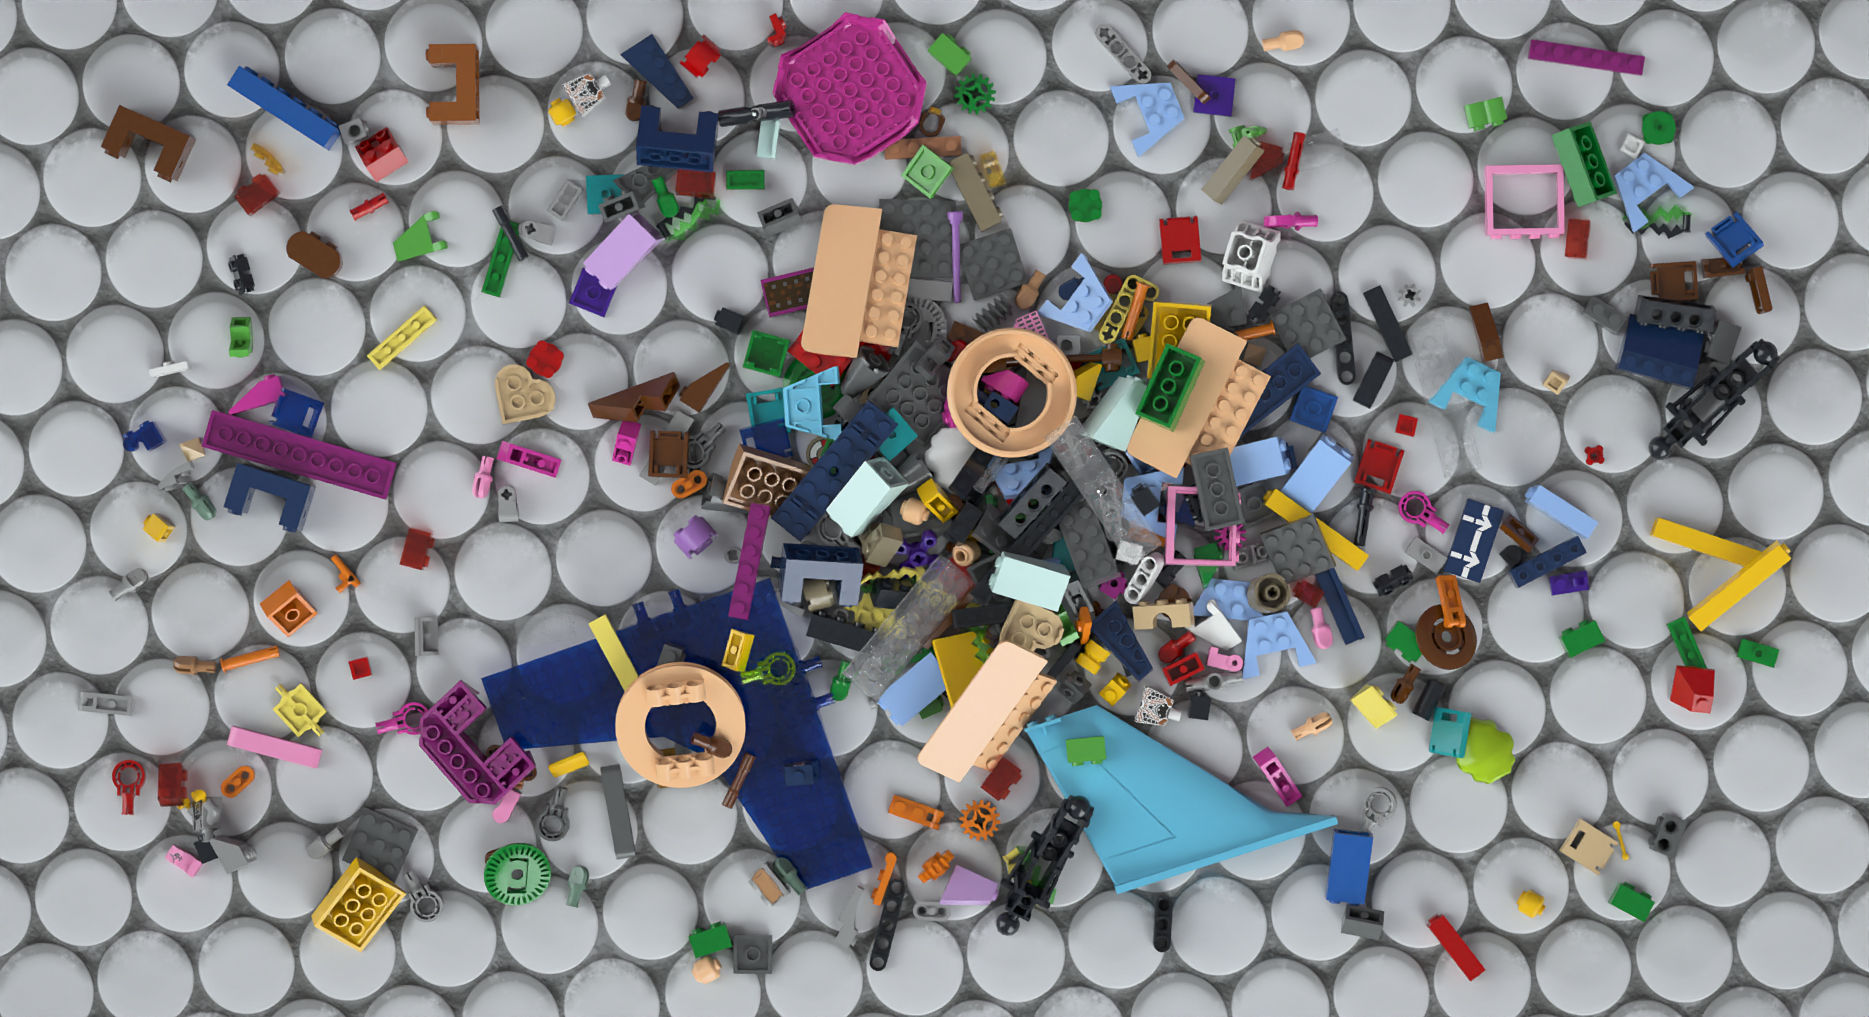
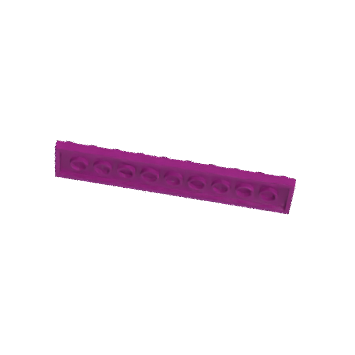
M215 410L211 411L201 446L387 500L397 463Z

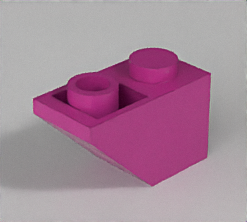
M1010 370L987 375L981 379L986 384L985 388L991 393L997 391L1000 393V396L1009 402L1012 400L1015 403H1018L1029 386V383Z
M622 421L617 434L612 461L631 466L642 424Z

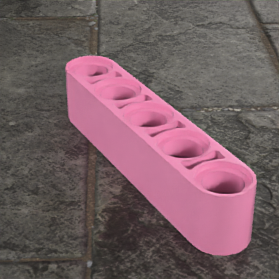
M231 726L227 745L312 768H318L322 749L237 726Z

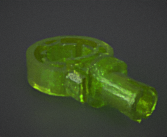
M773 652L764 661L757 662V669L740 673L741 678H744L742 679L743 685L757 680H762L763 685L768 683L784 685L792 680L796 668L793 659L788 654ZM780 655L789 659V661L784 658L782 659L788 666L786 674L788 675L790 670H792L790 676L783 681L780 680L786 678L785 675L775 677L770 672L771 664L775 660H780V657L774 658V656Z

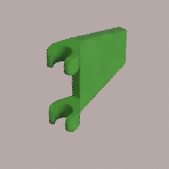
M432 211L424 214L393 242L398 262L448 248L446 241L433 243L427 222L439 219V212Z

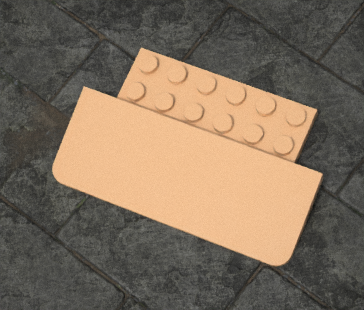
M831 204L826 207L801 345L805 351L857 358L860 341L898 348L917 235L879 229L882 209Z
M1202 318L1193 319L1189 323L1177 348L1201 357L1205 364L1174 432L1140 418L1127 446V452L1136 459L1174 478H1177L1184 463L1191 465L1190 455L1228 447L1229 455H1231L1271 377L1238 359L1247 341Z
M1008 640L1000 642L920 751L917 757L918 762L959 783L972 765L992 772L1056 684L1057 680L1054 677L1040 672L1048 661L1043 656Z

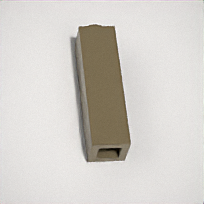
M1243 136L1201 190L1213 201L1222 205L1264 153V150L1260 147L1261 143L1253 136L1251 139Z

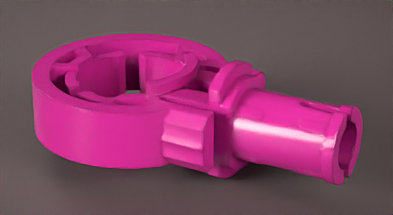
M1295 212L1294 215L1264 217V227L1267 228L1284 227V229L1295 227V230L1299 231L1301 227L1318 226L1317 215H1301L1299 212Z
M1410 491L1400 499L1399 514L1407 523L1419 524L1425 528L1426 524L1424 522H1426L1442 534L1450 526L1449 523L1433 513L1437 509L1431 505L1429 498L1424 493ZM1419 495L1424 499L1417 497V500H1420L1424 505L1423 512L1418 516H1411L1406 512V515L1410 518L1405 517L1401 507L1404 505V511H1406L1407 503L1414 499V496L1410 498L1408 496Z
M418 702L405 704L399 711L392 712L393 716L403 714L402 716L375 722L376 728L384 726L377 729L378 735L404 727L407 728L397 731L398 735L402 733L410 735L420 734L421 730L415 731L420 726H408L405 722V716L408 711L415 710V707L409 708L412 705H417L424 709L423 712L419 708L417 709L422 713V716L428 709ZM403 720L402 724H397V721Z

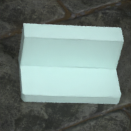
M779 119L761 122L757 149L758 158L776 160L781 123Z

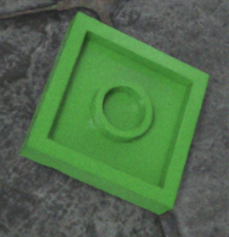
M922 145L901 176L932 199L954 167L926 145Z

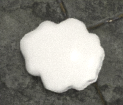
M957 427L941 428L931 438V447L924 455L925 465L933 472V480L940 487L944 488L951 495L958 496L948 487L976 447L961 434Z

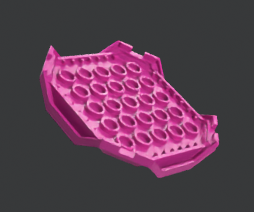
M845 12L829 28L796 49L781 54L772 94L777 102L794 101L795 107L792 108H796V114L788 119L814 158L856 165L873 158L902 139L919 123L927 82L916 69L884 19L862 17Z

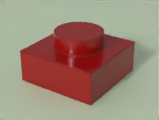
M1399 414L1395 433L1414 437L1418 418Z
M368 657L348 662L353 680L373 675Z

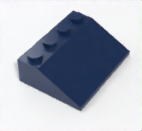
M1630 314L1615 369L1682 388L1692 389L1698 370L1704 334L1696 333L1689 329L1687 331H1680L1676 327L1671 326L1667 329L1657 327V324H1650L1649 326L1640 325L1635 320L1634 314Z

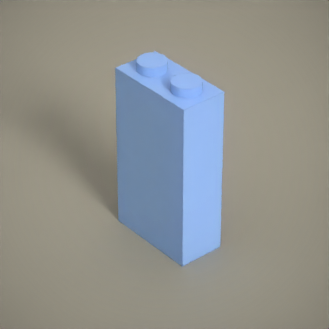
M1323 434L1284 484L1281 492L1312 514L1351 464L1354 456L1350 450L1336 444L1332 437Z
M1281 436L1234 447L1230 460L1236 486L1290 473L1291 463L1289 458H1286L1285 451L1287 447L1285 440Z
M1541 485L1530 487L1525 494V502L1582 539H1588L1598 524L1596 520Z
M930 652L877 696L879 698L877 703L884 711L886 709L889 710L892 714L890 718L896 725L900 724L903 726L946 690L936 657Z

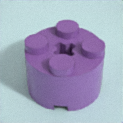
M697 515L688 521L689 525L684 529L680 528L673 535L675 537L674 543L688 559H692L691 555L694 553L699 555L713 542L711 540L713 535L715 537L718 536V533L703 517H698Z

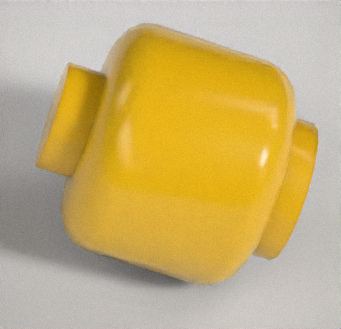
M559 97L550 103L552 106L548 109V113L556 125L564 127L575 120L574 116L577 112L569 99L561 100Z
M1531 889L1527 892L1523 891L1516 902L1518 910L1530 918H1534L1537 914L1541 916L1546 908L1543 904L1545 901L1544 897Z

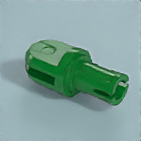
M663 176L651 180L658 195L656 202L661 213L669 218L677 215L679 211L678 203L674 193L668 191Z
M842 659L838 675L832 679L830 696L835 701H843L848 695L851 686L849 674L853 664L851 661Z

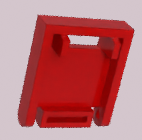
M1190 216L1167 218V225H1164L1163 219H1159L1163 265L1201 262L1198 216H1193L1194 223L1190 222ZM1191 250V257L1172 259V252Z
M1367 439L1354 483L1391 494L1405 450L1401 449L1399 455L1395 456L1396 447L1375 441L1373 448H1371L1372 440ZM1367 475L1384 480L1383 486L1380 487L1365 482Z

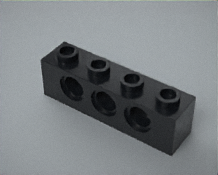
M1638 295L1634 318L1638 324L1644 326L1657 324V327L1667 329L1671 326L1676 327L1680 331L1692 329L1696 333L1706 334V332H1712L1717 310L1713 305ZM1655 309H1660L1659 315L1652 316V312ZM1673 312H1679L1677 318H1670ZM1694 314L1698 315V317H1697V319H1696L1695 321H1693V322H1690V321H1689V318H1690L1692 315H1694Z
M1046 463L996 518L998 525L1015 539L1018 535H1022L1027 529L1028 524L1031 521L1034 522L1039 517L1040 511L1052 503L1053 497L1064 490L1067 483L1065 477L1049 463ZM1043 485H1050L1047 491L1041 490ZM1031 499H1037L1034 505H1029L1028 502ZM1018 513H1024L1023 518H1015Z

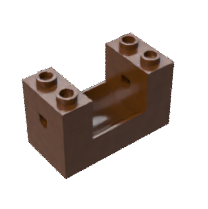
M119 105L101 144V147L106 149L104 153L116 159H119L120 156L125 158L135 135H140L164 146L153 170L158 173L157 177L170 183L172 179L178 182L196 139Z

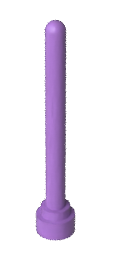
M963 211L947 212L948 220L952 224L953 300L955 303H960L959 223L963 219Z

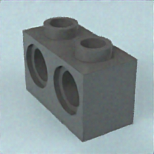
M1074 570L1069 572L1070 579L1064 595L1076 618H1078L1080 607H1087L1089 612L1094 611V603L1088 589L1085 590L1082 587L1078 574Z
M1664 813L1662 816H1658L1655 827H1657L1656 832L1651 834L1648 841L1649 849L1674 858L1687 822ZM1668 821L1674 822V828L1671 831H1667L1665 828ZM1661 839L1667 840V846L1664 849H1660L1658 845Z

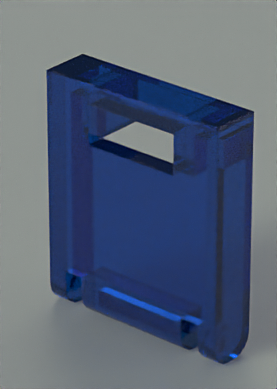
M282 387L280 391L286 394L285 396H278L271 415L277 419L276 421L269 420V424L312 438L324 402ZM310 407L314 409L308 427L303 426V422Z
M784 418L739 429L743 445L747 446L746 439L753 437L756 449L785 458L793 455V451H784L791 448L786 425L778 427V424L785 422Z

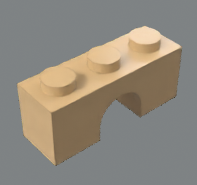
M1186 598L1176 599V602L1168 603L1167 599L1157 600V603L1152 604L1145 600L1139 601L1138 604L1133 606L1134 630L1157 627V616L1159 613H1165L1171 618L1172 628L1191 627L1195 624L1193 601L1187 602Z

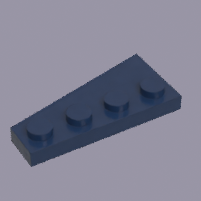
M653 34L620 54L677 109L694 99Z
M1117 601L1113 602L1092 621L1091 631L1133 677L1140 682L1153 671V667Z

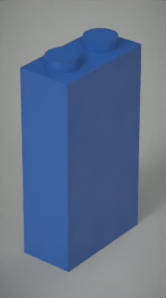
M1334 829L1325 891L1326 900H1329L1330 903L1340 904L1341 902H1347L1355 906L1365 904L1373 845L1372 833Z

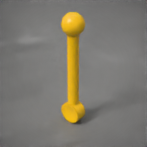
M1615 821L1612 826L1617 832L1622 850V859L1628 860L1629 855L1626 853L1619 829L1621 825L1618 821Z

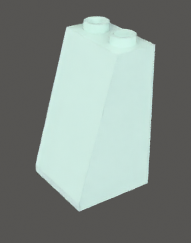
M1129 375L1126 378L1118 377L1077 434L1110 448L1125 452L1139 419L1135 412L1147 388L1145 381Z
M885 457L867 460L861 465L826 511L830 514V518L843 528L842 530L846 535L850 537L858 536L866 530L910 483Z
M1002 551L1001 557L998 556L995 562V574H991L989 579L991 591L1058 612L1070 579V574L1066 567L1061 564Z

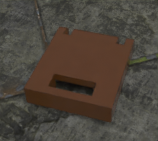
M1696 261L1649 264L1650 268H1657V271L1650 272L1651 295H1658L1659 298L1678 301L1699 299ZM1691 271L1693 290H1686L1684 272Z
M1760 266L1747 270L1745 280L1749 282L1756 313L1764 314L1772 311L1773 307L1763 267Z
M650 431L648 476L688 478L689 432L684 433V440H682V432L658 431V438H655V431ZM660 466H676L677 474L659 473Z

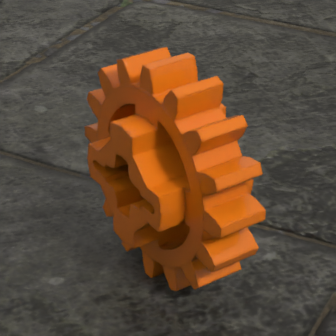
M983 799L980 800L979 804L973 800L972 806L967 803L966 807L968 809L961 810L964 816L959 817V820L964 821V823L960 824V827L966 828L963 832L964 834L970 833L969 839L976 836L977 841L980 840V837H983L986 841V835L989 834L993 837L992 831L999 830L995 825L1001 823V821L996 820V817L1000 816V814L994 813L996 806L990 808L989 801L985 805L983 804ZM979 807L987 809L990 814L982 813ZM973 810L974 815L972 819L967 820L969 812ZM977 812L981 818L985 817L982 825L983 829H981L979 823L974 822L977 819ZM993 820L992 826L986 831L987 823ZM974 826L978 828L980 833L972 831L969 827Z
M949 849L942 854L939 852L935 853L921 866L923 871L919 873L918 878L923 884L929 879L935 881L951 867L949 862L954 858V855Z

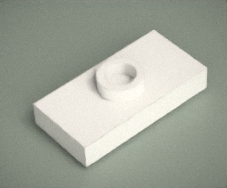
M174 361L163 363V367L150 369L149 373L151 377L156 378L190 370L191 366L190 362L187 361L176 364Z

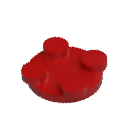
M540 340L531 350L529 358L526 360V365L536 374L551 378L560 369L564 353L555 345Z

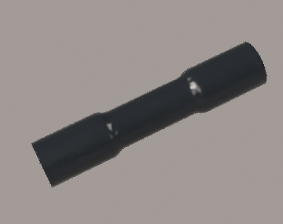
M503 206L493 209L492 212L505 232L519 262L528 258L529 255L515 233Z

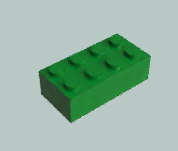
M1591 121L1552 135L1554 146L1559 154L1561 165L1564 168L1567 181L1570 184L1578 207L1617 194Z
M1166 343L1135 414L1143 420L1174 432L1205 361L1199 356Z

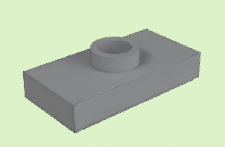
M567 179L547 209V212L564 221L584 189Z
M1417 537L1413 539L1405 551L1407 555L1435 574L1439 572L1448 559Z

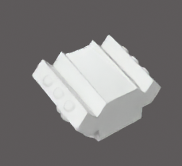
M1240 220L1236 225L1235 232L1231 233L1223 259L1222 281L1262 293L1266 287V280L1270 276L1271 265L1277 253L1280 231Z

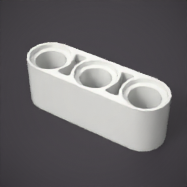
M1154 552L1142 559L1124 592L1127 602L1135 604L1147 596L1165 563L1161 553Z

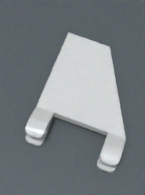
M1214 599L1208 601L1206 606L1208 611L1213 614L1212 616L1197 625L1185 627L1192 633L1226 651L1243 640L1222 613Z

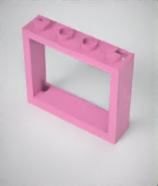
M1561 164L1496 165L1484 167L1485 236L1498 240L1502 239V236H1510V239H1521V236H1529V239H1540V235H1548V239H1553L1565 234L1564 171ZM1556 174L1557 228L1493 229L1492 175Z
M1168 486L1166 499L1165 565L1236 566V562H1239V551H1236V543L1240 542V532H1236L1237 525L1229 526L1228 560L1174 558L1176 494H1198L1196 487Z

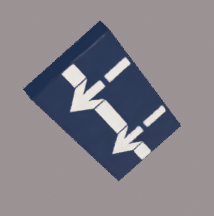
M1467 498L1443 570L1444 572L1477 583L1481 582L1504 510Z

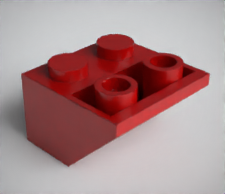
M388 127L379 130L376 134L355 146L365 167L376 182L409 162Z

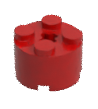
M705 34L701 36L704 40L702 42L698 40L684 56L687 60L679 62L696 78L698 76L703 78L709 71L707 66L710 62L715 63L722 55L720 53L721 48Z

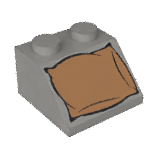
M767 861L748 876L750 878L749 884L754 890L759 889L762 893L760 897L766 905L771 904L773 907L791 892L788 886L782 883L774 873L773 868Z

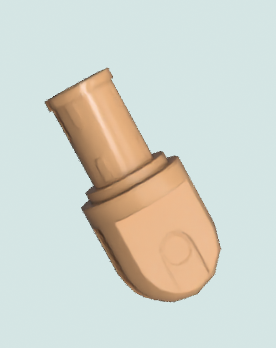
M1298 30L1280 32L1279 37L1262 39L1264 51L1281 48L1283 51L1298 49L1304 44V35Z
M1322 712L1312 718L1308 717L1305 724L1291 731L1296 741L1311 733L1315 734V736L1318 735L1320 731L1331 726L1333 720L1329 713Z

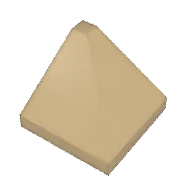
M1248 343L1242 361L1261 367L1266 349Z
M1552 370L1542 385L1559 395L1569 381L1570 376Z
M199 437L179 444L188 462L206 455L204 448L201 447L202 443Z

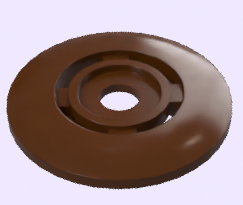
M1441 604L1434 605L1425 610L1418 619L1415 630L1418 648L1425 659L1432 665L1445 670L1458 669L1466 665L1475 654L1477 646L1475 628L1466 614L1465 627L1458 628L1453 626L1452 628H1445L1443 622L1435 626L1434 623L1439 619H1444ZM1444 631L1450 633V642L1443 640L1442 633ZM1457 648L1459 650L1456 654H1446V652L1454 651Z

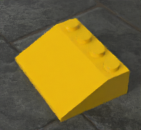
M1183 302L1153 303L1147 378L1151 379L1166 343L1178 347L1189 323L1195 318H1202L1210 322L1211 304Z
M990 630L972 631L932 641L951 709L995 649Z
M356 857L311 915L313 924L316 928L362 952L406 895V892L372 865Z

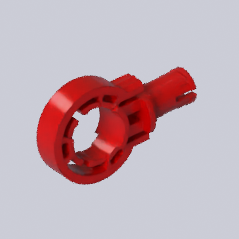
M124 760L113 769L112 781L117 788V796L122 795L123 797L121 815H134L135 795L140 796V789L146 781V772L138 762ZM137 765L141 770L142 778L140 772H137V780L133 784L125 785L121 781V773L118 770L124 771L126 768H134L138 771L134 767Z

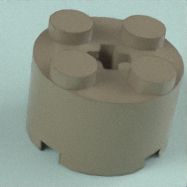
M1269 573L1256 577L1251 581L1247 589L1248 604L1257 612L1264 614L1279 611L1290 601V586L1279 574Z
M804 578L803 591L809 612L828 608L835 604L831 588L827 589L830 586L828 579Z

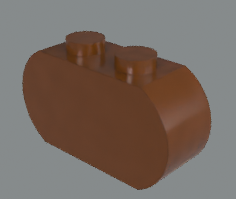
M305 231L293 234L286 245L289 258L323 279L333 278L341 271L343 259L341 253L336 251L337 246L329 241L326 244L320 241L321 236L313 231L310 234Z

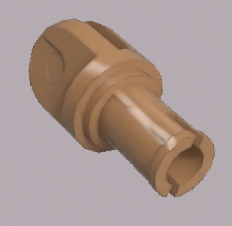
M1035 270L1028 284L1021 286L1015 297V304L1018 308L1026 310L1034 304L1039 295L1037 290L1046 277L1045 274Z
M179 656L173 661L174 670L180 674L196 675L198 672L215 673L216 661L199 660L197 656Z

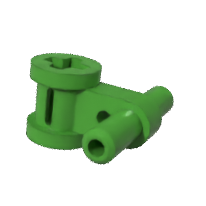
M1245 125L1228 129L1234 141V144H1232L1233 148L1243 136L1251 139L1252 136L1256 138L1267 132L1266 127L1259 125L1248 128Z

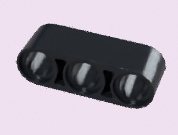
M1377 351L1352 401L1370 409L1393 365L1394 359Z
M1165 895L1159 896L1155 900L1153 946L1158 952L1168 951L1171 945L1173 903ZM1165 899L1169 902V907L1162 910L1158 905L1161 900ZM1160 919L1168 921V926L1165 929L1158 927L1157 924ZM1165 938L1167 945L1164 948L1157 947L1156 942L1158 939Z

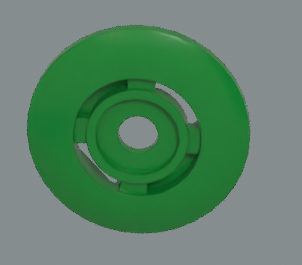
M796 359L791 363L784 375L783 387L814 376L816 373ZM846 370L840 377V384H835V390L831 389L830 384L822 385L823 419L836 413L832 407L844 396L841 393L840 385Z
M511 843L499 848L490 856L484 868V882L488 892L497 901L507 905H524L534 901L546 890L551 878L550 863L545 854L537 847L527 843ZM515 869H520L523 871V875L521 878L515 879L511 875ZM508 887H511V888H522V889L514 890V889H509Z

